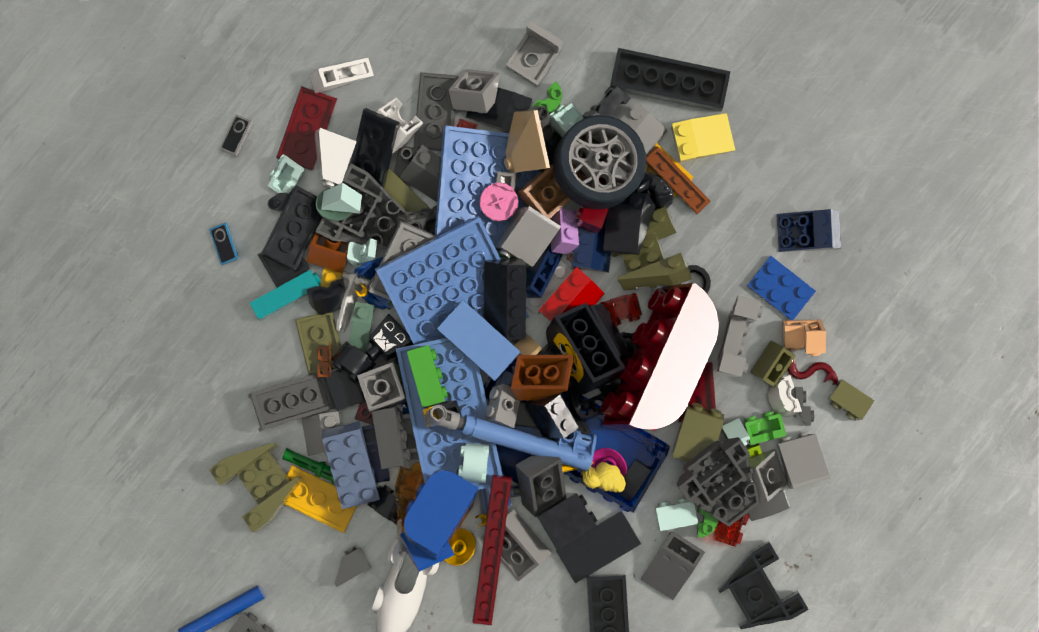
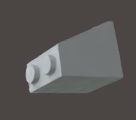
M530 206L518 208L495 248L500 251L499 254L507 259H523L526 263V268H530L538 261L561 226Z
M810 431L799 434L800 438L792 440L791 436L780 439L781 443L777 444L789 489L831 479L816 434H810Z

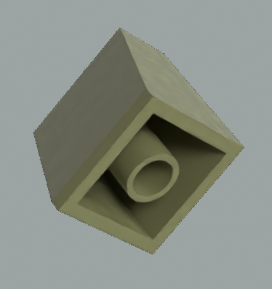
M688 403L674 443L672 457L689 462L713 442L718 441L725 414H722L717 409H705L698 403Z

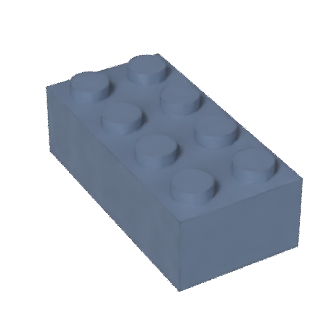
M360 421L323 430L322 441L342 509L380 500L378 484Z

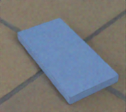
M464 300L437 328L439 332L494 381L521 353Z

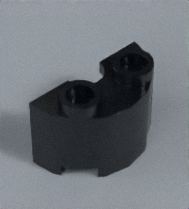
M344 279L331 282L328 288L316 286L307 289L309 304L316 310L317 314L324 315L341 309L345 293Z
M347 341L344 342L331 359L334 361L333 365L341 371L343 368L349 372L348 376L355 382H358L357 375L372 370L376 365L374 361L368 358L367 354L356 346H351Z
M387 485L379 486L380 500L369 502L367 505L399 526L406 516V508L410 501L401 495L399 498L392 494L394 490Z

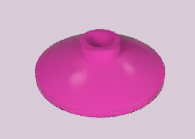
M600 448L594 452L593 468H596L599 463L605 462L609 465L617 466L623 477L626 475V462L617 451L611 448Z

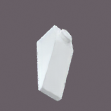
M364 58L320 68L309 76L315 93H319L373 77L374 74L369 59Z

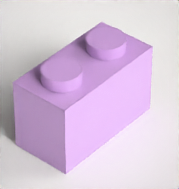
M561 208L550 218V220L561 226L551 241V252L569 255L579 246L578 226H576L577 219L575 218L576 210Z

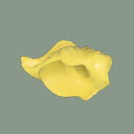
M601 462L596 468L591 466L588 471L582 470L580 474L583 475V482L586 486L592 489L598 487L605 491L617 493L622 492L625 488V479L620 473L619 468L615 465Z

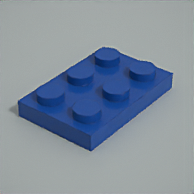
M772 256L767 259L747 285V287L789 320L795 319L816 292V290Z

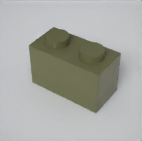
M771 340L750 373L775 388L796 356Z
M843 379L838 382L828 398L831 401V406L837 410L842 408L847 412L846 416L854 421L857 419L862 420L875 401Z

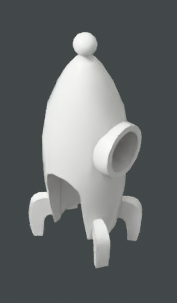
M399 539L394 540L389 550L388 560L393 565L384 585L379 587L372 608V612L376 613L377 632H407L418 613L426 587L427 576L436 573L439 563L420 571L413 590L410 593L401 592L398 589L397 580L406 552L401 551L403 542Z

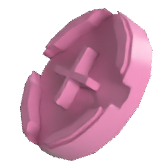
M505 183L491 184L484 189L480 196L481 210L486 217L493 221L508 220L517 211L519 203L517 194L512 187Z

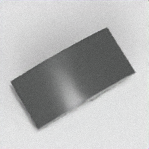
M794 387V398L798 399L802 412L798 413L801 421L805 426H811V422H814V410H811V406H803L807 399L806 391H803V387Z
M780 490L771 500L760 502L748 513L751 521L789 509L790 505L785 491Z

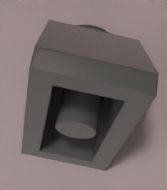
M354 546L345 551L346 556L342 557L336 577V587L371 568L361 548L356 549Z

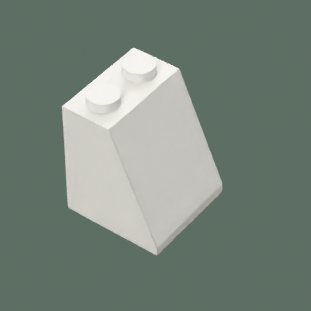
M319 128L315 132L318 179L323 181L322 185L332 188L342 183L357 141Z

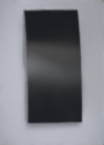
M636 458L624 476L626 482L624 490L617 492V494L631 502L652 468Z

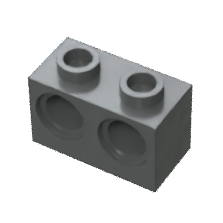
M423 208L418 212H405L404 215L397 216V227L400 221L435 235L436 212L432 209Z

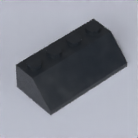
M523 259L484 260L483 318L507 340L526 339V263Z

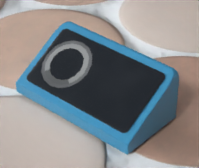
M225 222L209 229L221 265L239 260L228 224Z

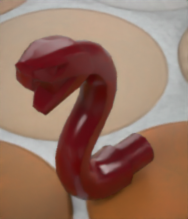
M794 358L787 369L792 377L800 380L809 378L817 370H824L826 377L823 382L832 380V385L838 384L836 372L829 364L824 362H816L806 371L799 372Z

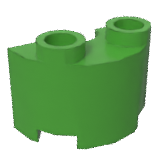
M557 81L547 90L548 98L546 100L538 99L532 107L543 106L548 109L549 115L559 108L562 91Z
M774 411L762 414L763 418L756 419V416L745 418L744 424L750 437V445L787 436L781 413L774 415Z
M697 505V512L703 516L702 522L697 524V538L706 537L714 531L718 519Z

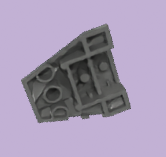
M350 163L342 183L362 195L360 213H351L349 217L340 221H330L322 217L316 232L332 241L353 242L362 245L366 244L369 239L377 240L378 248L387 249L397 229V216L404 215L407 211L367 171Z
M739 437L728 439L725 442H713L684 465L685 473L679 477L677 487L688 501L695 503L699 508L704 511L706 510L729 527L760 503L756 483L752 478L753 468L749 463L750 454Z

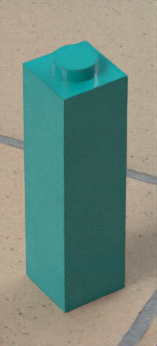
M309 270L250 302V305L258 320L261 321L307 296V289L320 286L321 279L317 272L312 273Z

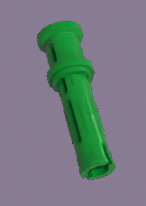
M286 448L282 457L283 460L315 473L316 477H323L331 481V484H335L331 468L326 465V462L321 461L319 463Z

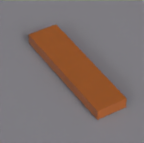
M658 146L646 157V163L660 178L668 183L672 190L696 215L711 202Z

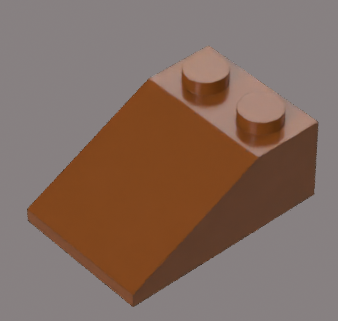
M518 355L511 390L517 400H539L567 391L574 356Z

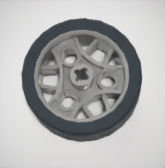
M595 115L575 123L561 138L553 157V172L561 191L571 201L589 209L611 208L623 202L639 186L646 170V152L640 137L628 124L610 116ZM591 135H599L601 144H592ZM610 148L617 149L618 155L612 154ZM578 151L584 152L586 158H580ZM617 166L627 171L626 177L615 174ZM579 169L587 177V179L583 182L578 178L576 172ZM604 178L606 185L600 184L598 179ZM616 182L621 183L622 185L617 187Z

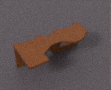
M330 341L329 346L318 347V360H321V364H318V378L331 377ZM320 368L323 369V374H320Z

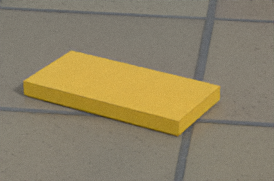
M291 465L287 473L290 480L297 476L302 477L303 480L296 490L293 491L285 505L345 533L357 506L342 509L335 485Z

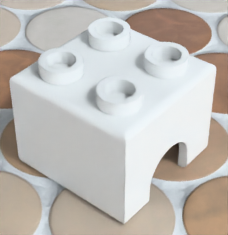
M396 97L377 111L379 114L400 122L393 153L409 142L423 124L417 116L411 121H404L399 115V109L403 104Z

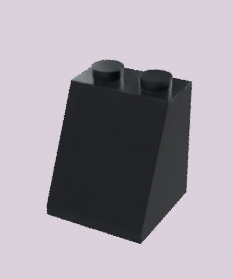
M562 393L539 400H530L525 404L543 437L564 439L579 428L576 418Z
M575 493L537 516L556 550L596 527L595 522L598 520L592 511L588 513L585 507L587 502L582 494L578 496Z

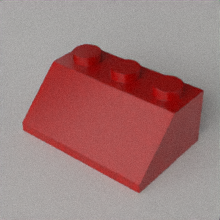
M576 267L538 312L551 322L555 316L586 302L589 307L596 305L605 293Z

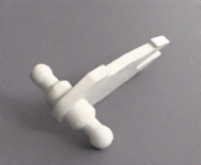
M343 272L342 278L348 279L349 285L345 290L339 319H337V331H340L341 328V331L344 332L349 323V318L358 297L354 289L357 292L362 290V286L359 283L366 287L370 286L371 282L369 279H364L363 276L358 279V274Z

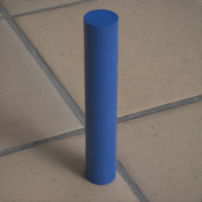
M259 585L184 625L178 631L206 632L265 599V596Z

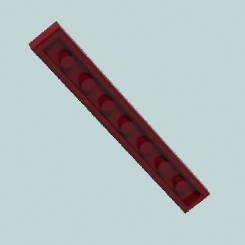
M492 475L472 620L474 624L492 625L512 477Z

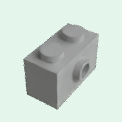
M505 384L492 387L489 394V405L485 412V420L513 429L520 400H517L511 387Z

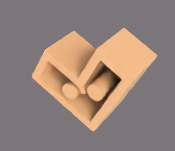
M783 320L784 347L788 348V350L804 348L806 354L811 356H819L821 353H826V330L822 320Z

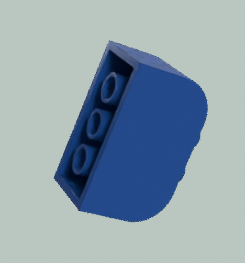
M450 471L434 473L427 480L426 484L422 483L416 492V500H411L406 508L407 515L404 521V535L408 543L437 561L475 499L478 487Z

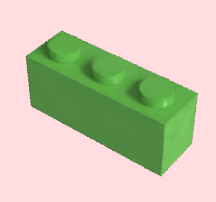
M430 345L407 351L422 408L445 403V398L448 397L446 387L441 386L440 379L443 378L440 367L436 368L434 360H438L435 348L431 349Z

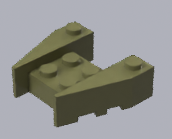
M666 206L653 212L639 255L622 254L627 274L619 276L617 279L624 291L648 286L650 288H657L659 285L675 286L692 279L682 253L668 258L664 257L659 239L676 233ZM611 253L613 257L621 255L620 253Z
M270 443L224 458L209 469L221 486H225L238 476L258 505L242 516L253 533H258L273 522L278 512L303 480L299 476L290 480L271 451L279 446L278 443Z

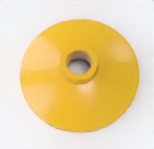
M456 529L448 541L454 555L445 559V561L452 566H460L472 558L476 549V539L470 531L466 529Z

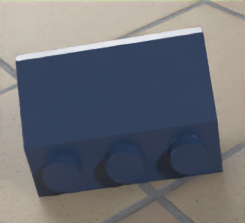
M607 214L602 229L598 234L578 226L579 246L573 250L571 268L578 267L583 270L609 273L611 253L603 251Z

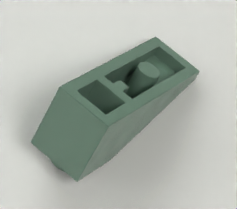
M355 302L349 344L356 346L366 354V351L369 349V336L372 331L375 305Z

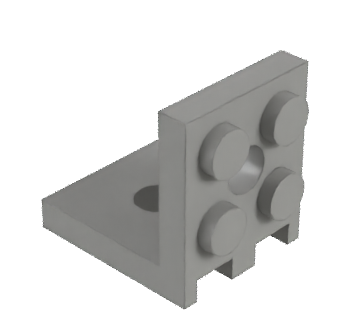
M530 20L526 26L525 36L510 57L506 67L538 86L562 50L563 40ZM535 55L538 61L536 64L530 65L526 61L527 57Z

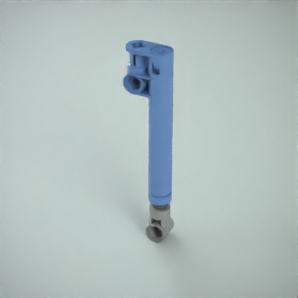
M442 405L433 406L425 414V421L430 426L438 425L451 430H456L457 428L460 429L461 434L470 435L471 437L534 456L559 457L561 464L588 471L592 464L597 439L595 434L589 436L582 434L579 430H575L568 435L569 439L554 438V441L483 419L474 418L470 415L461 417L460 413L446 410ZM433 412H436L438 414L439 419H436L433 416Z

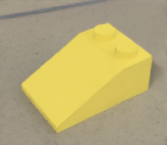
M727 113L672 123L671 125L679 163L735 151Z

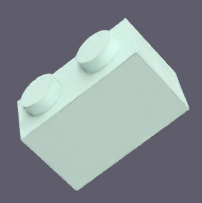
M686 498L677 500L678 504L670 505V501L659 503V507L655 508L659 531L698 524L695 504Z

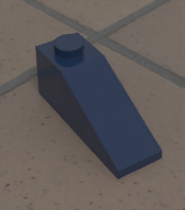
M551 242L535 265L526 268V298H542L563 256L562 253L551 252Z

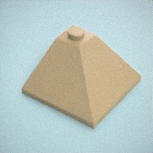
M538 110L514 112L505 151L506 158L504 159L505 167L509 170V173L550 168Z

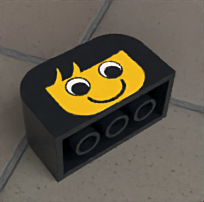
M587 302L555 316L547 327L546 338L553 355L574 356L569 382L579 394L584 395L618 379L624 371V364Z

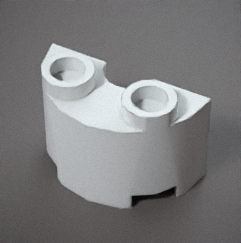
M790 375L782 378L775 388L770 386L767 390L769 403L775 414L781 413L782 416H792L802 412L798 399L793 398L791 395L794 385Z

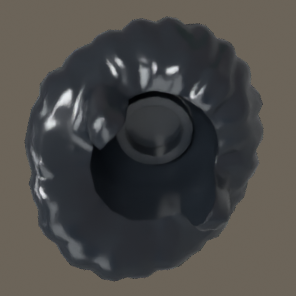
M645 172L641 183L633 191L634 193H647L656 205L654 211L665 206L666 208L670 207L674 200L672 188L668 183L649 172Z

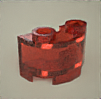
M637 293L616 297L600 303L609 311L615 326L621 325V321L629 319V322L640 320V316L643 315Z

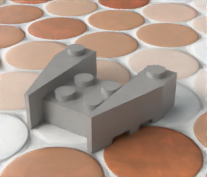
M740 295L737 296L732 308L733 311L731 310L728 316L727 327L718 355L717 372L739 378L742 377V374L746 375L749 363H746V358L738 355L742 354L744 343H741L742 337L747 335L749 324L756 321L757 317L761 318L763 306H760L761 301Z

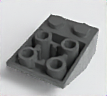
M671 531L640 580L674 600L700 562L705 551Z

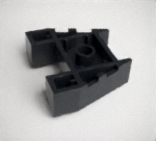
M769 541L753 549L718 588L719 593L729 588L746 616L747 620L739 624L740 629L791 620L809 610L798 591L781 600L763 568L779 560V557Z

